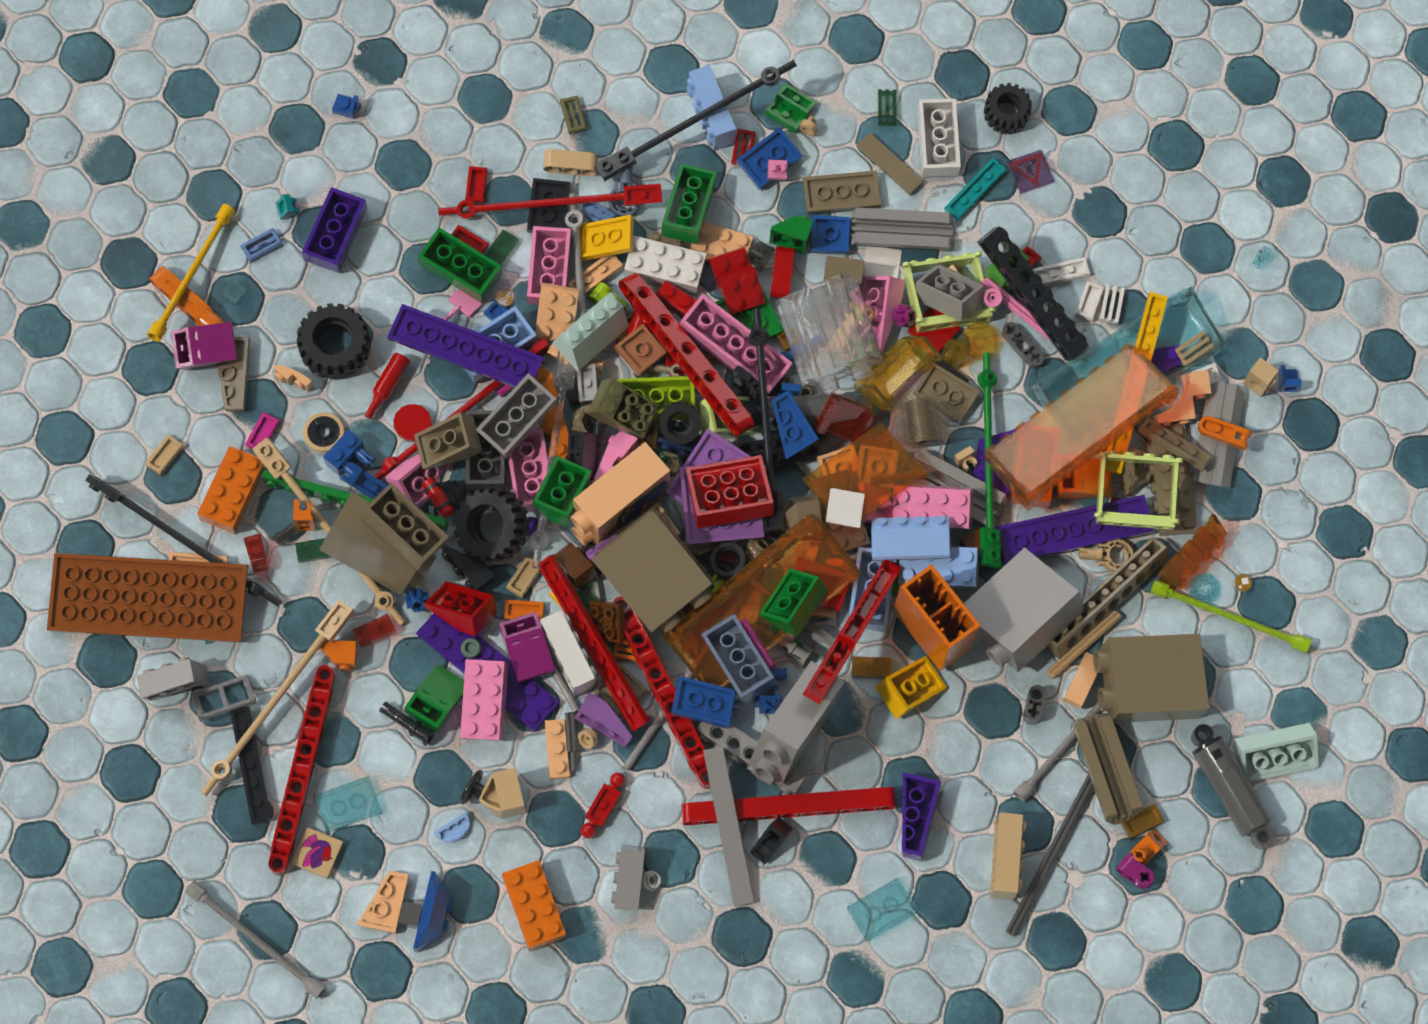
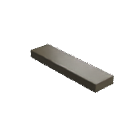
M871 133L866 135L857 144V148L909 196L923 184V181Z
M1147 418L1138 430V433L1179 458H1183L1184 461L1202 472L1213 458V456L1150 418Z

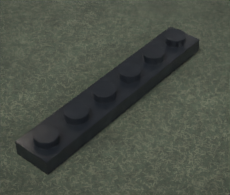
M249 706L230 711L236 744L253 723ZM254 734L238 755L252 825L272 821Z

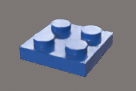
M813 215L811 253L848 255L850 217Z

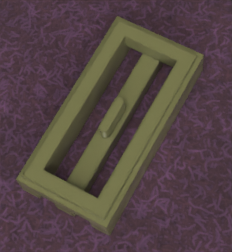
M578 96L560 99L569 135L573 134V132L587 131ZM571 101H575L582 126H578ZM565 103H568V107L574 124L573 128H571Z

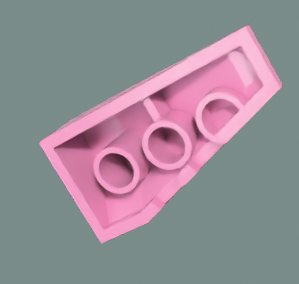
M862 276L860 300L875 311V315L866 335L876 338L871 347L874 351H883L894 323L892 312L895 308H898L903 299L905 280L891 276Z
M619 431L617 435L613 434L610 437L593 483L638 448V439L635 436Z
M418 453L397 466L385 479L388 484L392 483L413 504L420 507L429 497L422 487L424 481L434 477L436 481L440 482V476L445 469L449 468L451 463L423 470Z

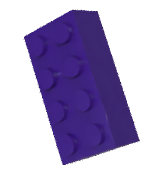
M331 187L302 250L304 261L339 273L366 213V200Z

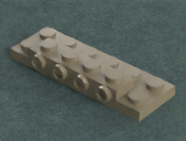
M1185 423L1163 426L1187 441ZM1148 439L1149 446L1146 447V453L1155 454V457L1161 458L1163 455L1174 456V459L1179 458ZM1184 460L1178 466L1175 519H1179V524L1175 523L1173 530L1158 529L1159 536L1198 533L1190 464ZM1149 464L1148 471L1153 480L1150 484L1151 494H1154L1155 501L1152 504L1153 512H1156L1157 516H1169L1172 466Z

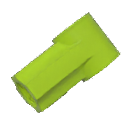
M600 282L589 295V299L594 304H597L611 292L622 304L624 311L628 307V303L614 294L612 289L603 282Z

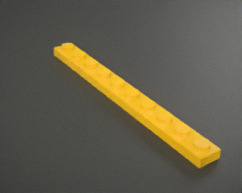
M1153 292L1148 294L1107 451H1116V454L1124 455V452L1128 450L1165 311L1167 296ZM1105 460V471L1120 475L1124 462Z

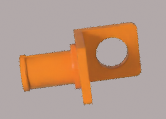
M1152 829L1131 850V853L1135 860L1145 865L1168 842L1156 829Z

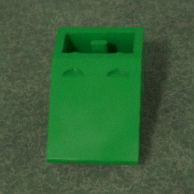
M437 664L405 706L406 714L439 733L463 697L464 680Z

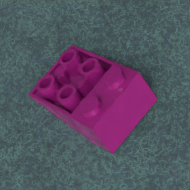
M232 322L187 327L171 331L177 369L189 370L237 360Z
M536 612L499 623L501 637L518 682L555 671Z

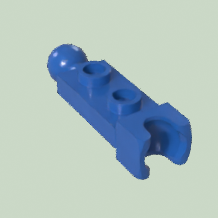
M352 462L347 463V467L352 471L351 476H339V479L371 499H375L387 487L386 484Z

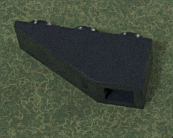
M446 545L441 547L442 557L447 563L450 561L454 565L453 570L458 577L463 576L466 580L465 585L467 588L482 592L496 581L495 575L484 561L473 559L472 556Z

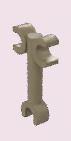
M653 364L647 370L678 377L680 375L676 371L682 369L678 364H674L672 367ZM647 370L643 372V378H649ZM633 372L634 377L639 378V376H637V374Z

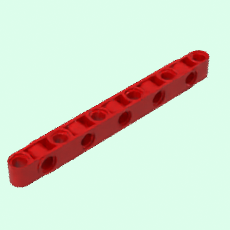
M634 273L619 280L620 291L735 436H738L752 429L754 421L751 415L638 273Z
M619 596L613 602L626 605L624 610V638L691 771L702 788L710 789V783L702 779L704 775L708 774L703 753L705 748L691 720L672 715L667 708L673 705L675 688L639 617L623 597ZM640 637L644 642L638 645L633 642V639ZM653 671H657L661 674V676L657 679H654L650 676V674ZM693 740L696 745L689 748L685 745V742Z
M327 665L320 666L315 674L272 841L268 865L271 872L277 876L287 872L290 858L293 854L332 698L335 675L332 668ZM325 672L331 674L330 678H328L327 680H323L320 678L321 675ZM314 710L321 711L318 717H312L311 713ZM305 747L312 748L311 753L308 755L302 754V750ZM295 785L302 786L300 792L295 793L292 791ZM285 823L293 824L292 829L289 831L283 830V826ZM276 861L283 862L281 869L273 868Z

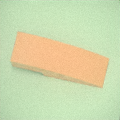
M1085 652L1063 698V702L1078 709H1081L1097 675L1093 666L1092 654Z

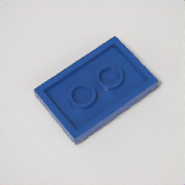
M779 127L739 157L736 162L758 190H760L772 181L768 180V160H787V168H789L802 158V154Z
M679 676L671 714L728 728L736 690Z

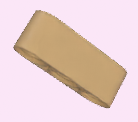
M548 149L545 150L543 170L549 173L595 176L597 174L595 164L598 163V155L591 152Z

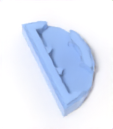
M465 812L434 831L433 834L444 842L461 840L470 828L468 813Z

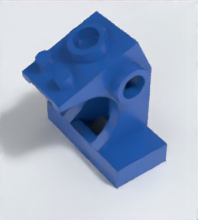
M787 668L769 669L777 684L771 687L773 688L774 696H764L761 693L755 697V707H759V714H773L783 702L782 695H778V680H787Z

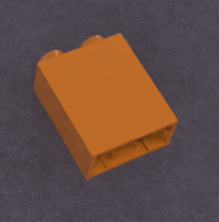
M932 564L900 586L893 612L941 672L972 648L981 625Z

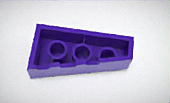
M903 772L902 855L905 858L922 862L942 785L941 781Z

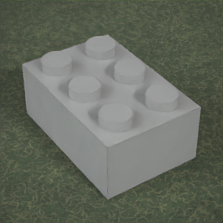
M937 264L916 282V293L918 301L959 321H963L983 304L984 285Z

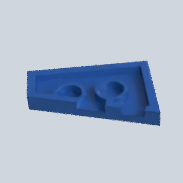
M788 390L772 400L785 458L788 459L818 440V437Z

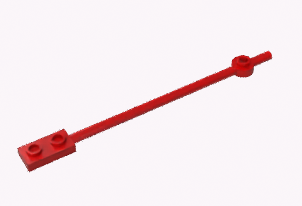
M661 183L624 186V193L474 205L469 200H463L459 202L457 207L438 208V215L458 214L463 219H471L477 212L625 200V206L663 203ZM465 207L470 208L469 213H464L463 210Z
M543 338L541 341H536L528 352L543 357L550 348L549 343ZM493 381L449 417L459 412L466 413V411L473 408L503 383ZM416 442L399 456L386 458L382 463V469L373 476L381 480L392 472L397 466L418 451Z

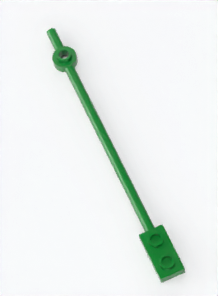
M984 352L983 371L977 376L978 384L984 389L986 527L980 529L981 566L997 569L1001 567L1000 530L994 529L991 388L997 384V377L991 371L990 352Z

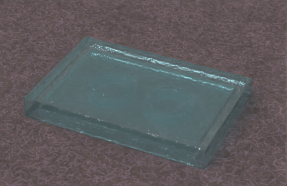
M370 776L313 795L326 833L382 814Z
M898 877L846 907L866 942L918 913Z

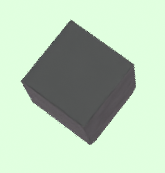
M403 902L398 922L399 926L418 929L422 912L421 904Z

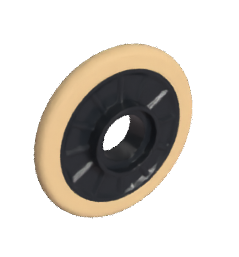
M328 412L314 414L306 421L303 428V438L306 444L318 452H328L345 433V428L340 418ZM327 428L329 429V434L322 437L319 435V430Z

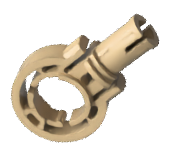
M1118 539L1109 541L1106 544L1099 543L1097 549L1080 547L1078 549V554H1080L1078 559L1095 560L1098 562L1097 566H1102L1113 573L1133 555V550L1127 542ZM1122 546L1121 552L1124 554V561L1121 564H1115L1110 558V550L1112 548L1120 549Z

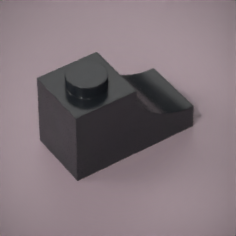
M778 816L767 827L750 853L763 864H766L794 828Z

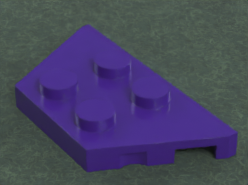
M1019 429L992 435L993 488L1005 493L1007 500ZM981 438L978 440L975 458L977 466L974 467L973 477L985 483V440Z

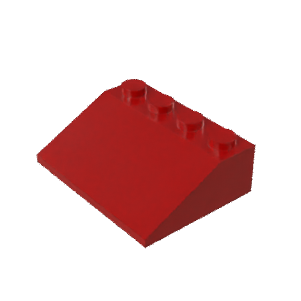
M762 455L686 468L697 529L773 515L774 502Z

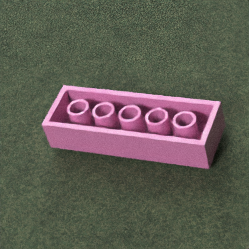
M702 294L680 321V326L693 342L732 372L739 365L752 374L756 381H759L756 346L752 345L749 341L751 330ZM767 343L764 346L767 395H769L793 363Z

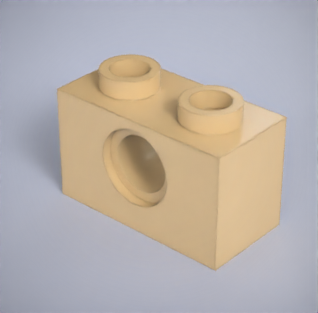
M1260 357L1249 371L1243 385L1261 397L1264 392L1268 394L1278 380L1276 375L1279 370Z

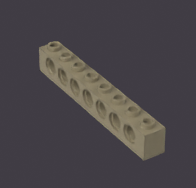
M1150 538L1082 601L1084 611L1054 638L1046 648L1061 659L1169 559L1167 547L1156 538Z

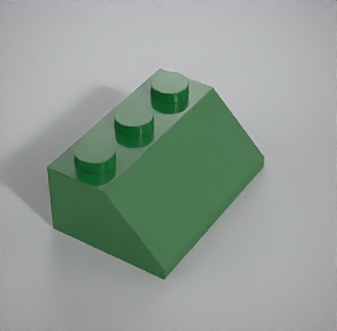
M556 456L533 500V504L550 521L567 527L571 520L570 517L574 514L573 499L587 488L592 470Z
M789 568L759 615L781 631L799 636L828 592V589L818 576Z

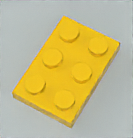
M626 215L584 224L580 228L582 261L632 252L634 217Z

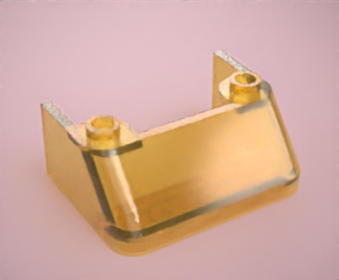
M905 336L899 339L878 359L876 364L870 367L855 382L853 387L861 396L867 397L879 410H892L894 408L892 406L894 400L892 395L917 371H927L932 366L931 363L933 361H941L943 357L925 336Z

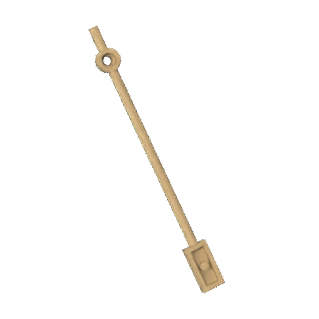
M266 437L252 450L275 479H279L282 476L306 508L307 502H310L312 516L328 534L331 526L288 473L292 466L270 438ZM357 571L376 595V607L382 611L388 610L399 626L406 622L405 619L394 607V595L391 592L382 591L374 580ZM383 597L387 599L385 605L381 603Z
M339 599L336 601L315 629L319 636L226 759L218 760L212 765V777L201 790L203 795L207 797L218 781H225L231 776V764L323 642L326 639L331 643L355 613L351 607Z

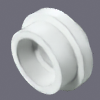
M647 871L642 876V884L646 890H656L661 884V877L655 871Z

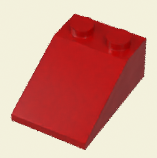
M447 581L424 603L427 609L455 629L476 636L497 614L494 595Z

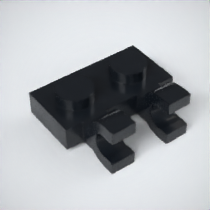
M737 365L733 370L732 386L734 390L739 394L749 395V401L757 403L755 398L757 395L760 397V391L755 387L759 388V381H756L752 374Z

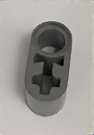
M1041 685L1032 686L1026 696L1023 720L1029 725L1038 723L1043 713L1046 690ZM1038 692L1041 695V699H1034L1031 693ZM1033 706H1036L1034 711L1035 717H1031L1030 713Z

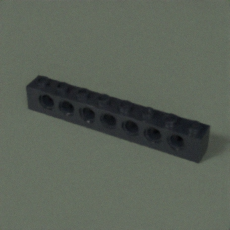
M1000 226L992 228L977 241L1065 361L1073 360L1089 346L1086 342V337L1076 329L1074 321L1067 317L1063 306L1055 301L1052 291L1044 286L1040 275L1032 270L1030 262L1021 255L1019 247L1012 243L1008 232ZM999 243L1003 246V252L998 248ZM1011 258L1014 260V267L1010 265ZM1022 273L1025 275V282L1021 280ZM1033 288H1034V289L1036 290V292H1037L1036 297H1034L1033 294H1032V289H1033ZM1044 303L1048 307L1047 312H1045L1043 309ZM1055 318L1059 321L1058 327L1054 324ZM1066 333L1070 336L1069 342L1065 338Z
M827 427L813 429L818 440L788 459L785 458L780 436L772 437L773 468L814 460L818 456L832 452L831 438ZM763 439L734 445L751 457L762 455L765 465ZM690 454L677 456L679 467H683Z

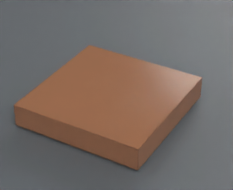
M644 324L614 347L637 376L641 375L667 354V351Z

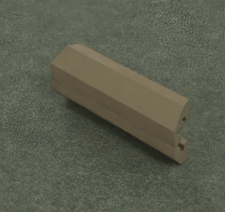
M1093 714L1075 720L1072 726L1105 821L1116 825L1132 820L1142 811L1143 805L1111 714Z

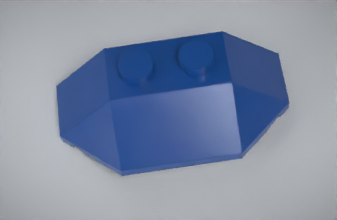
M435 871L430 873L413 945L414 952H419L440 939L443 932H447L449 921L446 920L447 913L452 912L453 901H450V894Z

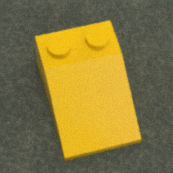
M924 656L887 676L875 688L894 717L898 719L947 689V686L927 656Z

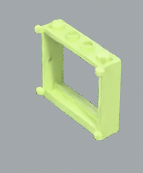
M982 251L975 252L974 254L964 253L956 257L948 255L942 259L929 258L922 262L913 260L902 264V272L911 310H914L916 315L914 322L917 333L955 326L962 327L988 323L991 320L992 312H996V308L986 306L984 301L981 305L982 309L974 310L963 321H959L946 314L923 318L912 273L930 271L937 264L946 268L952 264L959 266L971 265L975 281L981 284L984 280L979 257L983 256Z
M1110 450L1098 452L1100 464L1097 511L1094 513L1096 524L1173 530L1175 523L1179 524V519H1175L1178 466L1179 463H1183V458L1174 459V456L1163 455L1161 458L1149 453L1143 454V456H1136L1134 452H1124V455ZM1105 460L1171 465L1170 515L1156 516L1102 511Z

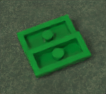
M785 83L764 114L793 133H796L802 120L809 116L817 102Z

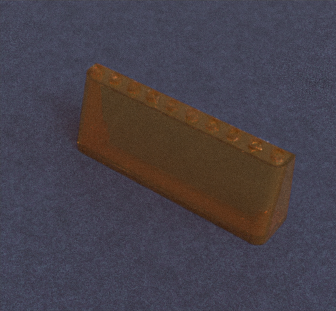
M1128 344L1124 345L1119 350V354L1115 357L1113 355L1108 357L1104 361L1105 364L1100 368L1099 366L1095 367L1087 378H1080L1075 383V387L1071 390L1069 388L1064 390L1060 394L1059 399L1056 401L1054 399L1046 404V408L1043 411L1035 412L1027 423H1020L1015 428L1016 431L1011 435L1010 433L1004 435L998 445L995 446L993 444L986 449L985 452L987 454L984 460L1027 512L1047 492L1160 407L1163 408L1166 403L1169 405L1176 400L1179 389L1133 344L1130 346Z
M810 514L801 519L714 591L713 595L705 603L691 610L675 627L664 633L663 639L698 681L721 687L731 683L701 635L731 615L735 614L739 622L744 618L747 619L767 652L774 645L780 644L784 637L788 635V633L781 631L762 618L759 613L789 568L818 576L828 589V592L815 611L826 606L833 596L839 595L845 586L858 579L861 571L825 524L815 515Z

